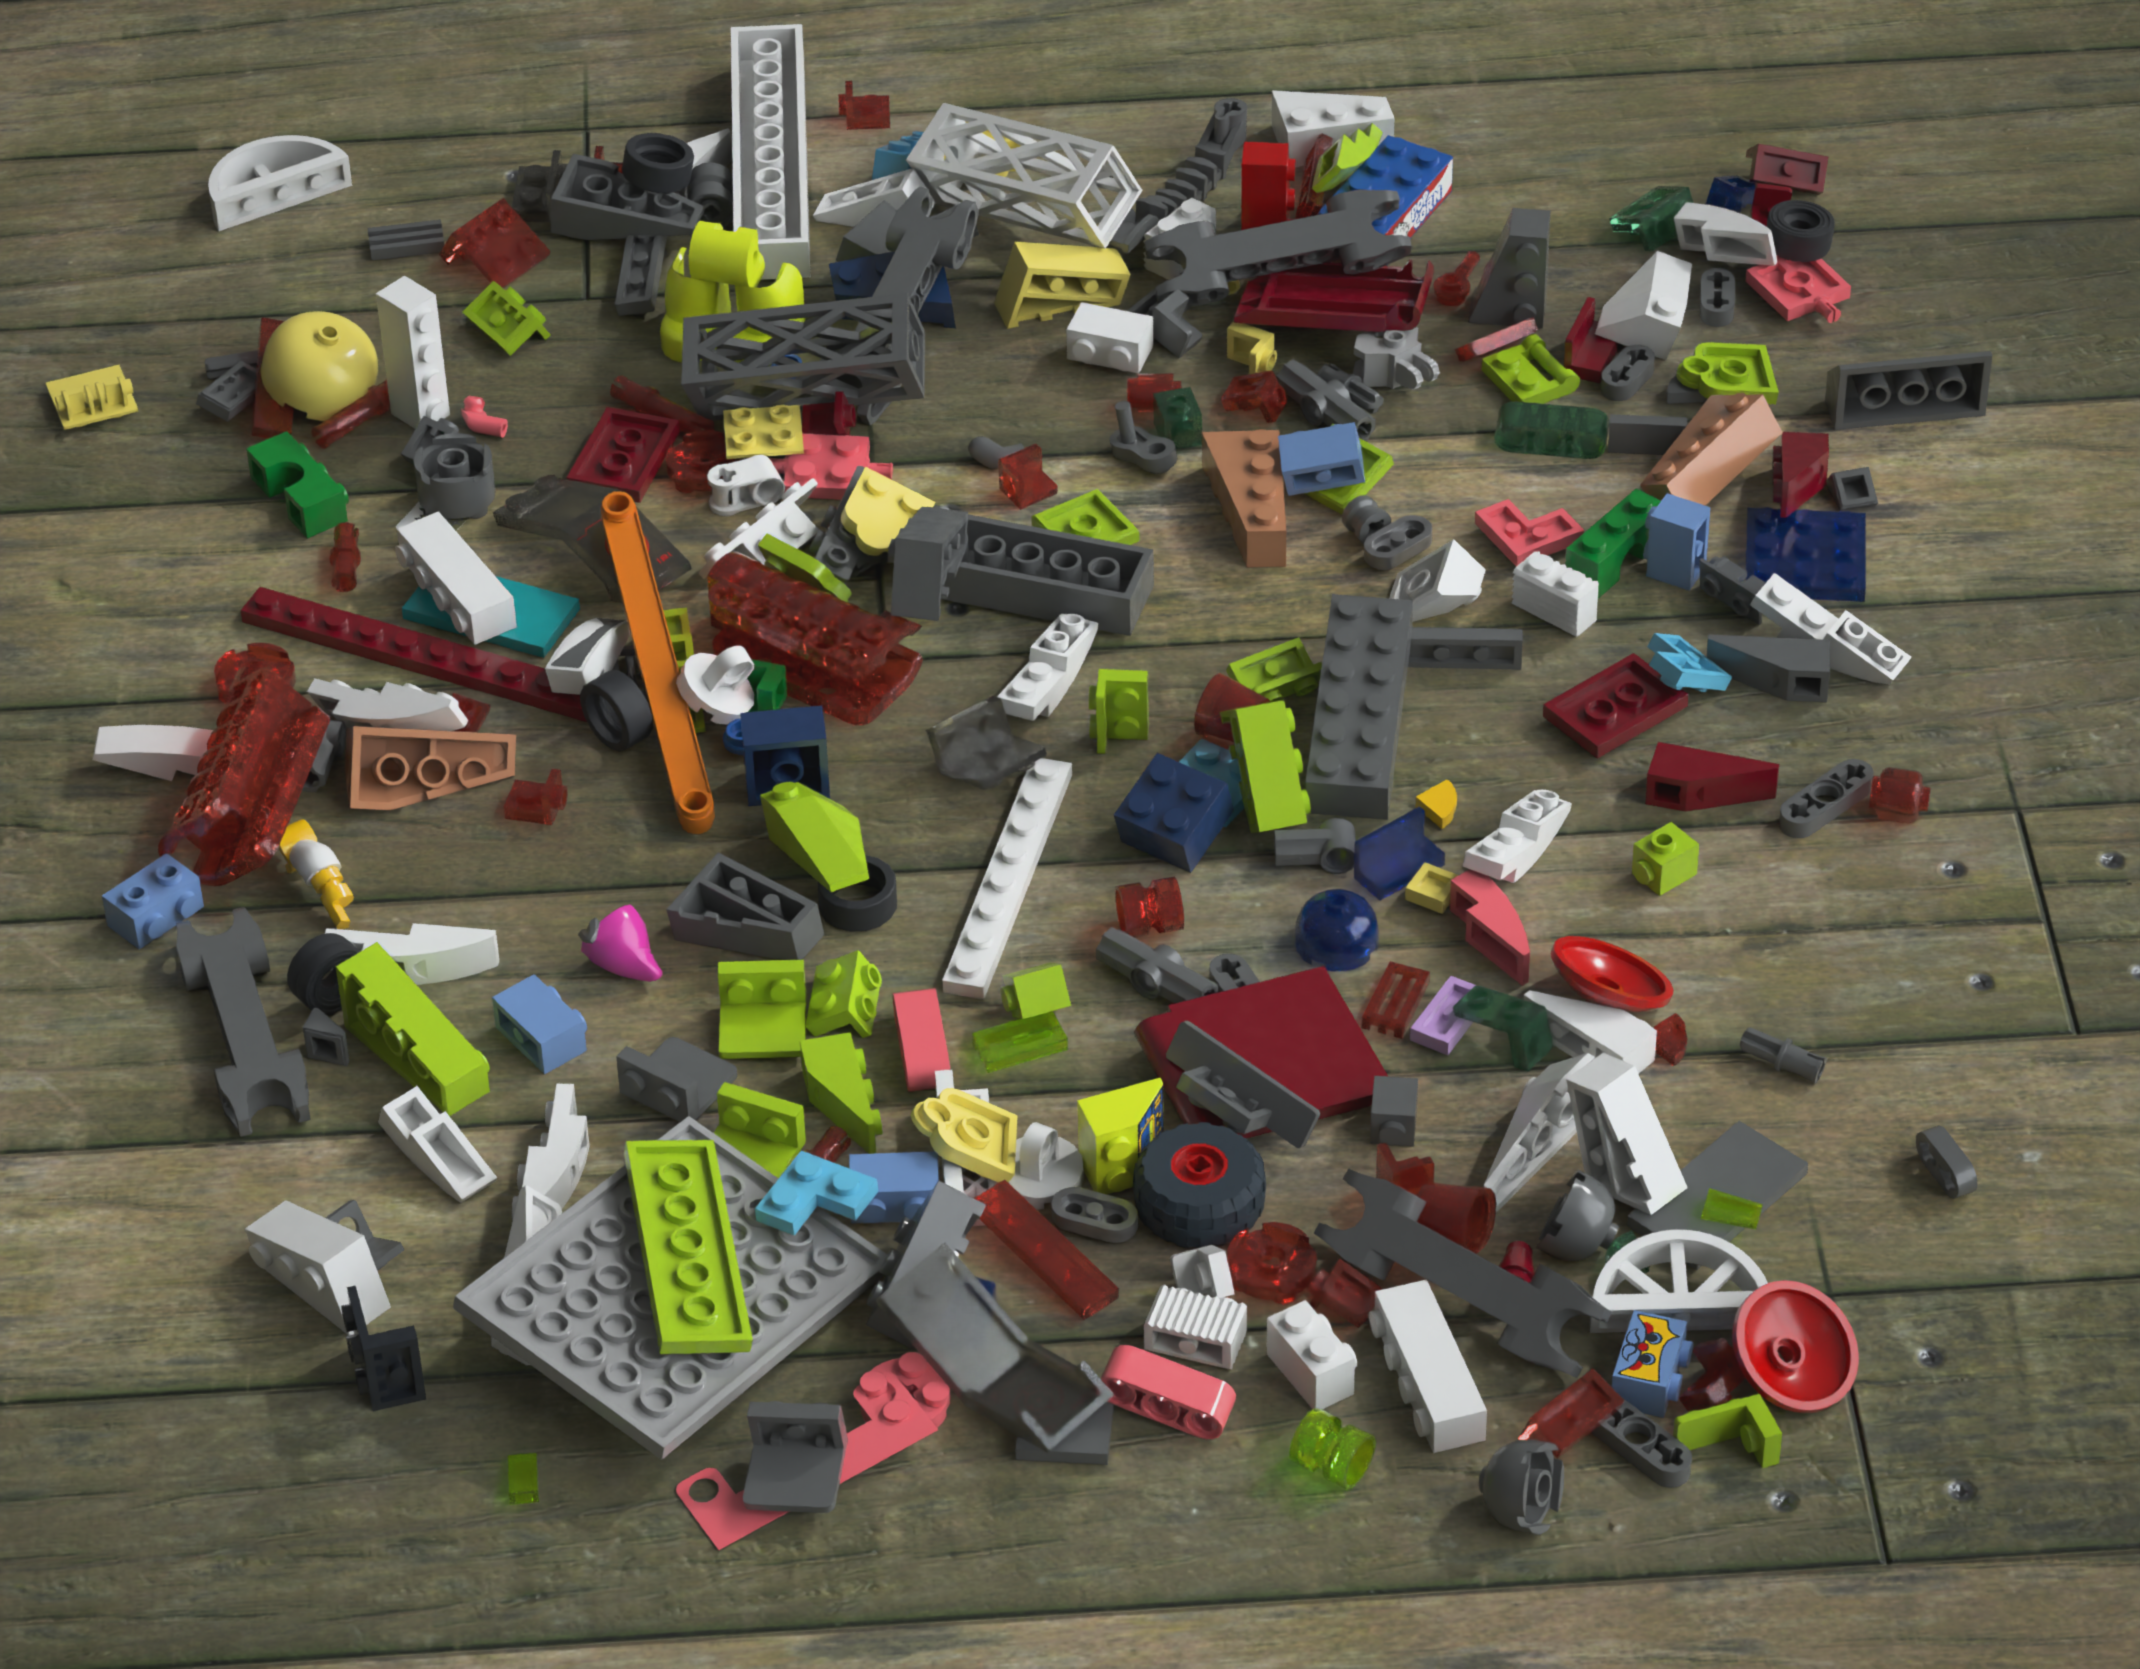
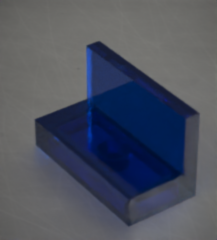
M1420 806L1354 842V879L1380 901L1406 887L1424 863L1439 868L1445 865V853L1424 836L1425 811Z

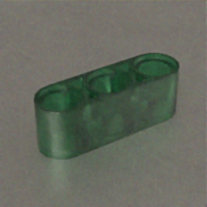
M1517 401L1508 402L1499 409L1494 439L1500 449L1511 453L1595 459L1605 452L1609 418L1603 411L1595 408Z

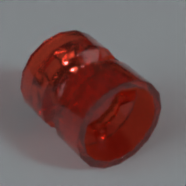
M1175 876L1152 880L1148 888H1145L1140 882L1115 887L1116 911L1121 931L1135 938L1149 935L1151 928H1155L1158 933L1184 930L1183 902Z

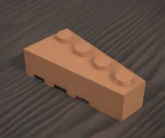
M1745 393L1711 395L1640 484L1643 491L1659 500H1662L1668 493L1702 505L1708 504L1783 433L1764 395H1745Z
M1259 429L1255 431L1202 432V469L1205 476H1208L1211 481V489L1215 498H1218L1222 505V514L1226 522H1229L1231 525L1233 538L1246 567H1286V517L1278 436H1280L1279 430Z

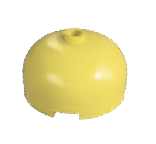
M323 311L301 313L280 324L268 340L261 364L263 385L269 395L279 405L283 407L287 403L298 410L307 412L306 418L320 421L341 420L360 412L373 393L378 375L376 350L367 334L351 320Z

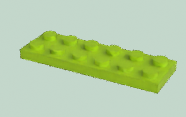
M714 1140L626 1141L624 1158L660 1354L750 1352L753 1338Z

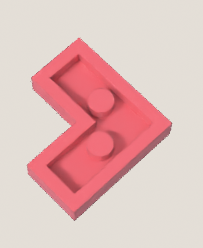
M1507 499L1475 512V524L1516 567L1533 552L1540 551V554L1548 556L1566 549L1584 533V529L1563 508L1529 521Z

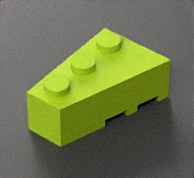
M1283 700L1221 711L1222 723H1231L1235 745L1229 746L1232 760H1238L1241 782L1238 785L1251 833L1307 823L1306 814L1310 813L1311 806L1306 789L1301 790L1298 773L1303 772V763L1299 749H1293L1290 733L1295 731V721L1291 708H1286Z

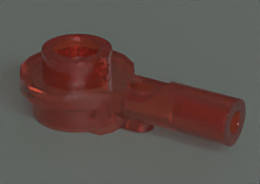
M1469 251L1454 272L1439 276L1434 281L1433 291L1441 304L1458 306L1465 302L1471 289L1470 282L1467 279L1480 261V255L1477 252Z

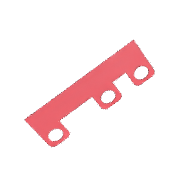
M892 1372L882 1373L886 1376V1382L895 1388L896 1395L893 1400H902L908 1403L910 1415L905 1421L900 1423L888 1422L883 1416L884 1405L878 1406L870 1403L867 1400L866 1393L858 1385L854 1389L853 1395L872 1420L847 1433L848 1442L840 1484L938 1431V1428ZM715 1468L703 1469L681 1481L676 1487L677 1495L718 1550L788 1513L787 1511L747 1509L743 1502L744 1490L735 1494L720 1472ZM711 1479L715 1481L719 1487L716 1497L708 1502L694 1501L689 1495V1489L697 1480Z

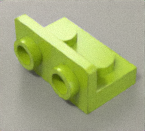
M495 281L462 311L469 321L509 356L534 332L539 334L544 340L551 336L542 325L546 318L532 304L525 308L523 304L526 301L511 286L504 290Z
M1099 669L1097 685H1090L1089 710H1096V714L1090 715L1089 737L1097 739V754H1106L1107 738L1148 740V671Z

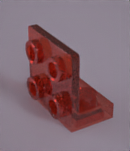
M502 198L454 231L439 255L447 265L459 257L463 261L469 258L490 283L495 281L502 288H505L549 256L550 250L507 201Z

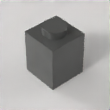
M1374 1076L1370 1144L1414 1147L1418 1078Z

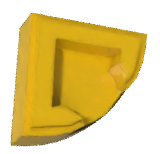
M1447 779L1416 796L1415 807L1443 829L1453 820L1457 807L1456 790Z

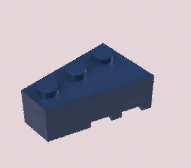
M895 252L830 263L829 268L835 300L872 297ZM942 266L918 313V317L921 322L944 323V328L956 329L945 267ZM847 316L842 318L843 320H854Z

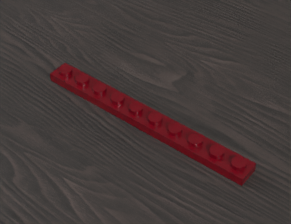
M259 587L240 610L242 622L587 722L581 708L580 694L552 692L546 670L539 666L264 587Z

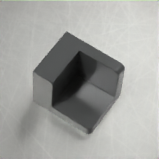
M1179 289L1159 303L1151 315L1153 316V338L1178 358L1198 344L1203 336L1201 332L1182 318L1189 297Z

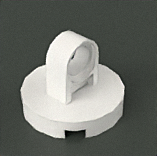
M734 646L728 648L718 656L707 653L691 655L681 667V674L678 676L676 684L682 698L694 711L698 712L702 708L714 715L710 721L728 725L731 721L739 719L740 713L748 712L754 705V692L750 682L747 680L754 669V663L744 647Z
M1034 1122L1028 1127L1024 1137L1016 1140L1015 1175L1006 1186L1000 1184L1002 1194L1006 1199L1020 1207L1034 1210L1044 1209V1203H1051L1054 1195L1060 1190L1069 1187L1081 1188L1084 1181L1082 1155L1073 1144L1058 1137L1057 1130Z

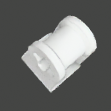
M754 455L737 462L717 465L710 469L707 475L713 494L709 499V506L713 513L720 516H731L741 511L768 505L771 502L776 503L785 492V484L771 460L764 455Z

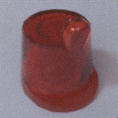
M1218 673L1209 681L1198 702L1194 717L1195 732L1204 738L1212 735L1234 742L1231 723L1223 724L1220 712L1267 703L1270 700L1225 674Z
M1426 1182L1421 1186L1416 1196L1427 1203L1417 1222L1475 1254L1479 1253L1486 1246L1494 1228L1497 1202L1493 1190L1483 1186H1464L1437 1182Z

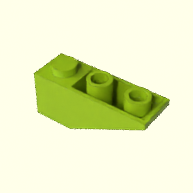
M851 1032L800 1040L801 1069L809 1101L868 1154L876 1153L875 1136L882 1135L883 1131L879 1110H871L870 1105L874 1104L871 1079L862 1078V1074H866L863 1049H855Z

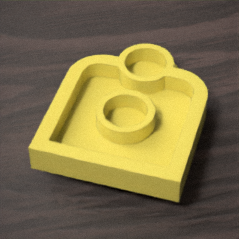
M865 467L841 513L840 519L844 528L856 536L858 548L868 555L877 556L885 551H889L891 539L897 537L899 530L907 525L909 518H912L922 506L933 507L935 502Z
M954 1088L944 1089L937 1098H928L923 1102H919L913 1108L911 1118L914 1125L921 1133L930 1137L931 1146L939 1156L973 1171L981 1177L991 1179L1005 1186L1015 1175L1017 1115Z

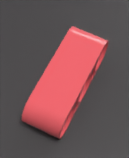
M936 989L893 993L895 1025L908 1092L936 1089L935 1071L950 1070Z
M1130 1345L1115 1347L1098 1383L1100 1395L1109 1403L1202 1439H1215L1222 1434L1236 1401V1393L1228 1383Z

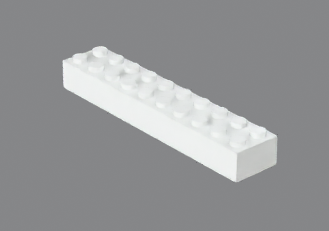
M802 24L731 27L733 232H736L739 227L757 229L758 248L765 263V270L761 280L776 279L782 263H790L795 266L802 278L811 277Z

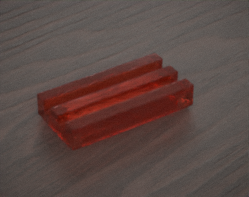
M1534 317L1458 347L1455 351L1459 361L1464 362L1537 332L1538 327Z
M1390 961L1362 1016L1361 1028L1370 1030L1372 1025L1378 1026V1033L1385 1035L1388 1029L1393 1030L1394 1037L1402 1039L1430 983V971ZM1397 974L1403 975L1384 1015L1378 1014ZM1415 978V979H1416L1415 984H1414V986H1413V988H1412V990H1411V992H1410V994H1409V996H1408V998H1407V1000H1406V1002H1405V1004H1404V1006H1403V1008H1402V1010H1401V1012H1400L1398 1018L1395 1019L1394 1017H1395V1015H1396V1013H1397V1011H1398V1009H1399V1007H1400V1005H1401V1003H1402V1001H1403V999H1404V997H1405V995H1406V993H1407V991H1408V989H1409V987H1410V985H1411L1413 979Z

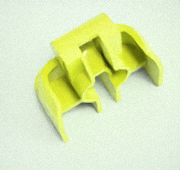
M699 221L693 231L689 248V271L691 278L684 276L685 247H681L668 269L665 285L666 314L662 319L660 327L661 348L664 354L671 360L682 362L683 318L731 313L729 284L735 285L737 312L803 305L804 290L799 270L790 263H782L776 281L768 287L757 288L765 270L764 259L758 248L757 229L739 227L736 232L723 230L720 223ZM797 318V319H788V320L799 321V322H805V321H806V318ZM747 327L733 336V338L762 343L773 338L751 327ZM706 328L705 330L708 333L716 328Z

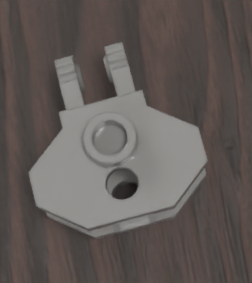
M1417 327L1408 331H1365L1356 337L1354 355L1361 359L1355 362L1353 374L1360 376L1362 383L1368 387L1386 386L1394 389L1404 386L1414 390L1421 387L1423 379L1428 382L1438 379L1437 377L1440 372L1436 361L1421 352L1422 343L1418 342L1419 328Z

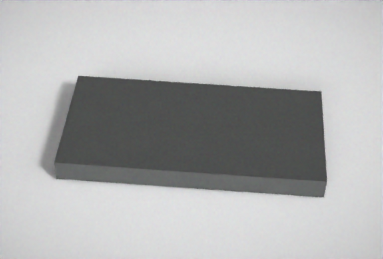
M1738 1121L1681 1170L1687 1189L1652 1215L1636 1208L1628 1215L1627 1227L1642 1236L1665 1230H1692L1711 1234L1730 1242L1807 1175L1808 1163L1746 1124ZM1685 1262L1687 1265L1694 1268L1695 1270H1698L1702 1266L1694 1263Z

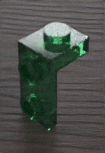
M1479 985L1474 986L1453 1006L1454 1016L1508 1033L1515 1068L1529 1071L1553 1048L1545 1006Z

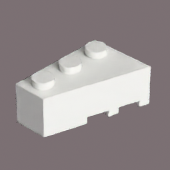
M1272 91V128L1278 143H1289V158L1296 160L1295 167L1318 164L1319 157L1343 134L1349 137L1358 128L1363 132L1371 123L1383 132L1378 146L1388 135L1394 137L1395 118L1386 97Z
M1602 1053L1566 1079L1586 1174L1605 1185L1614 1199L1650 1215L1687 1189V1185L1634 1065Z
M286 1200L245 1228L251 1244L249 1253L254 1262L347 1335L354 1334L353 1331L346 1332L341 1305L349 1304L347 1287L356 1285L366 1325L391 1308L364 1235Z

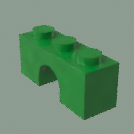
M287 431L246 448L251 479L269 498L283 492L285 493L288 519L307 539L348 521L346 504L349 503V497L344 486L340 482L336 483L329 476L325 466L321 462L317 463L310 456L306 446L302 442L298 443Z
M1637 488L1566 548V568H1572L1574 571L1585 574L1586 578L1598 581V599L1620 580V569L1627 552L1642 560L1644 559V548L1649 539V529L1645 527L1646 518L1651 507H1657L1661 500Z

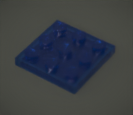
M1747 507L1745 566L1747 577L1745 581L1754 575L1766 583L1775 573L1810 599L1865 602L1866 513L1803 509L1795 510L1785 518L1780 517V509Z

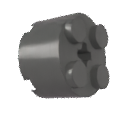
M450 433L433 438L432 445L424 450L421 446L414 455V468L418 500L423 509L426 510L427 516L439 511L444 518L448 519L465 517L478 519L487 514L488 506L494 500L496 490L492 454L486 443H484L483 447L476 443V437L463 433Z

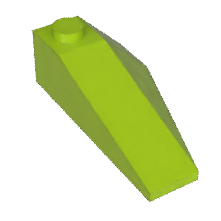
M799 782L780 783L773 787V791L760 795L769 839L826 889L834 892L869 879L859 819L844 806Z

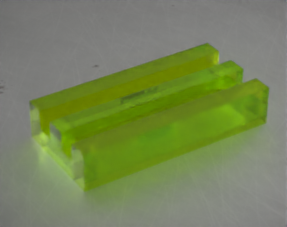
M1051 1011L973 1032L972 1044L974 1049L978 1050L981 1062L984 1061L987 1073H991L1068 1050V1037L1054 1012Z

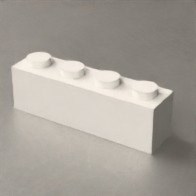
M403 276L377 292L376 300L391 414L416 429L423 416L438 421L440 418L445 419L448 417L450 410L436 294L408 277Z
M439 511L397 528L399 545L395 547V552L400 564L404 568L408 567L414 573L421 589H427L432 594L440 611L445 610L450 615L459 633L464 632L476 645L517 627L513 596Z
M1427 1279L1375 1291V1311L1369 1312L1370 1326L1375 1338L1381 1337L1384 1342V1356L1389 1370H1396L1398 1373L1399 1390L1404 1403L1412 1404L1414 1409L1413 1419L1418 1435L1420 1437L1426 1436L1433 1453L1486 1441L1487 1409Z

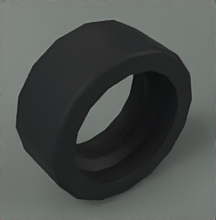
M661 133L635 135L627 141L625 146L622 173L627 181L640 189L655 193L676 192L689 185L695 155L687 143L674 136Z
M610 670L583 686L580 692V703L584 717L594 734L607 747L621 752L650 735L653 729V718L649 704L634 681L623 672Z
M865 855L869 879L853 885L874 887L880 893L863 901L841 899L834 895L839 890L830 892L818 882L819 911L825 921L838 929L855 932L868 931L880 927L890 920L897 909L896 875L890 865L879 858Z

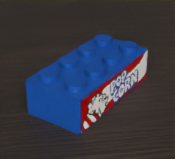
M1388 135L1333 196L1359 189L1397 191L1400 199L1399 209L1373 221L1372 226L1383 235L1409 236L1411 239L1452 192L1453 156ZM1326 204L1320 209L1318 215L1328 213Z

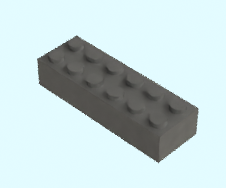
M968 514L966 551L956 577H947L944 587H949L947 597L949 601L1055 621L1061 613L1078 614L1086 620L1097 622L1098 630L1131 636L1154 586L1153 549Z
M1332 594L1305 782L1310 800L1311 814L1388 820L1411 646L1413 600Z

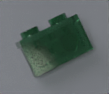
M1655 187L1611 216L1609 220L1612 230L1615 232H1629L1630 235H1640L1644 250L1654 251L1677 235L1674 217L1686 202L1694 203L1689 187Z

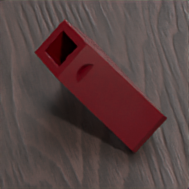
M1783 432L1781 434V446L1773 445V502L1780 503V517H1788L1827 485L1829 434Z
M1658 742L1647 773L1645 804L1687 812L1775 799L1777 796L1780 764Z

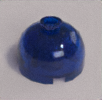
M1330 889L1314 894L1301 907L1296 920V951L1305 962L1311 965L1312 960L1323 963L1327 971H1350L1361 967L1370 960V954L1374 950L1377 951L1379 946L1376 912L1364 897L1353 891Z

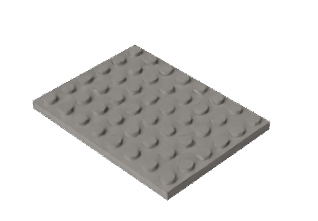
M690 1116L686 1117L658 1140H714L753 1338L750 1352L660 1354L626 1164L455 1296L453 1304L454 1310L661 1460L881 1279L884 1274L880 1273V1269L887 1256L882 1250L819 1206L816 1207L795 1235L756 1221V1206L776 1183L778 1178Z

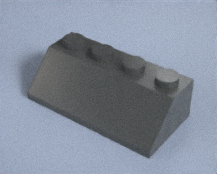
M1991 351L1838 365L1827 371L1825 403L1834 429L1841 430L1986 416L1992 353Z

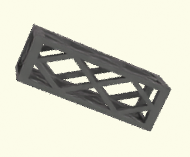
M908 293L683 318L681 385L701 422L723 420V410H735L741 407L764 408L776 405H800V411H803L804 404L835 402L836 391H844L848 403L854 405L924 398L925 330ZM847 316L870 327L860 332L829 326ZM813 317V318H811V319H809V320H807V321H805V322H799V321L788 320V319H797V318ZM747 327H751L773 338L762 343L733 338V336ZM706 328H716L708 333L705 330ZM892 344V350L887 349L881 345ZM810 353L824 360L799 363L784 355ZM700 359H702V374H700ZM718 367H721L727 371L718 372ZM847 373L875 379L858 389L835 378ZM901 383L903 387L893 388ZM747 384H753L778 390L764 399H760L739 388ZM802 394L816 395L815 397L796 398Z

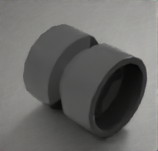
M713 162L702 163L692 169L691 179L687 186V199L704 206V212L700 221L720 223L723 228L732 222L733 175L729 169L721 164Z

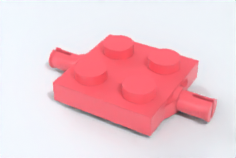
M1777 256L1778 262L1775 266L1757 265L1746 270L1745 282L1786 321L1815 311L1819 312L1829 323L1836 322L1841 316V311L1833 304L1850 298L1851 286L1823 259L1811 262H1796Z
M802 434L804 454L786 455L785 458H769L777 472L784 474L785 492L796 482L803 486L814 478L818 485L808 497L814 499L841 500L857 466L867 467L891 480L893 476V463L870 462L869 437Z

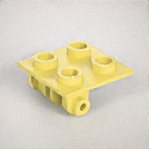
M120 365L46 382V387L64 430L83 427L87 424L111 418H120L127 414L139 412L132 396L133 387L130 378L125 379Z
M776 405L764 408L741 407L735 410H723L727 459L750 458L754 455L804 454L800 405Z

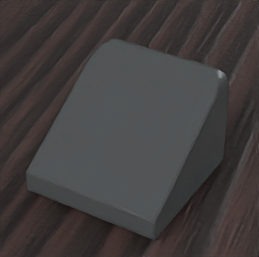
M1869 467L1834 472L1827 479L1828 490L1839 511L1878 504Z
M314 1008L303 1026L307 1058L347 1066L350 1061L345 1031L321 1010Z

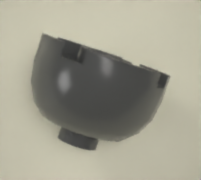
M1576 1170L1566 1184L1571 1187L1569 1193H1565L1562 1197L1559 1196L1540 1234L1539 1240L1541 1241L1536 1246L1537 1249L1563 1261H1580L1589 1258L1599 1246L1607 1250L1619 1228L1618 1225L1612 1223L1615 1204L1613 1196L1606 1186L1594 1177Z
M1531 1439L1513 1441L1499 1448L1488 1462V1465L1482 1469L1479 1477V1489L1483 1493L1488 1511L1502 1526L1536 1535H1541L1548 1531L1551 1524L1541 1522L1549 1508L1558 1512L1564 1489V1465L1562 1460L1554 1459L1552 1451L1558 1450L1555 1444Z

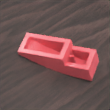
M1471 869L1452 879L1450 911L1466 923L1465 941L1523 986L1528 983L1530 964L1528 940L1519 915L1508 897L1489 876Z

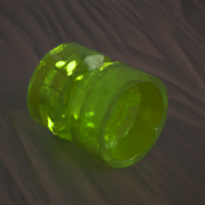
M1314 1408L1306 1414L1297 1427L1291 1441L1289 1458L1292 1462L1311 1472L1322 1468V1474L1325 1479L1345 1489H1352L1360 1482L1371 1464L1376 1449V1439L1374 1435L1354 1425L1348 1424L1343 1427V1422L1340 1418L1320 1408Z

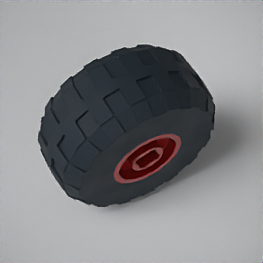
M1202 1122L1192 1125L1186 1123L1178 1125L1172 1130L1162 1132L1153 1138L1147 1146H1144L1139 1153L1137 1163H1135L1133 1192L1139 1218L1155 1235L1167 1242H1174L1180 1247L1201 1248L1220 1244L1223 1246L1232 1242L1245 1232L1247 1233L1255 1225L1264 1209L1266 1175L1260 1153L1256 1151L1254 1145L1246 1138L1224 1126L1219 1127Z

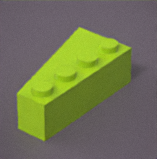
M378 942L336 966L345 1028L413 1087L418 1086L426 1098L442 1112L446 1111L450 1117L490 1092L488 1080L490 1067L485 1056L479 1050L474 1049Z

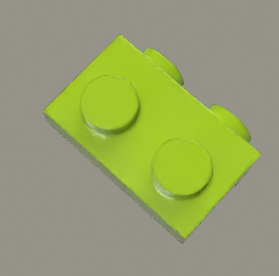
M1298 637L1230 663L1226 672L1243 705L1247 707L1267 702L1282 701L1284 697L1294 693L1297 696H1303L1312 692L1319 685L1322 662L1313 664Z
M859 950L836 959H829L816 966L805 1025L814 1037L851 1024L862 1038L872 1035L882 979L877 967L874 964H870Z

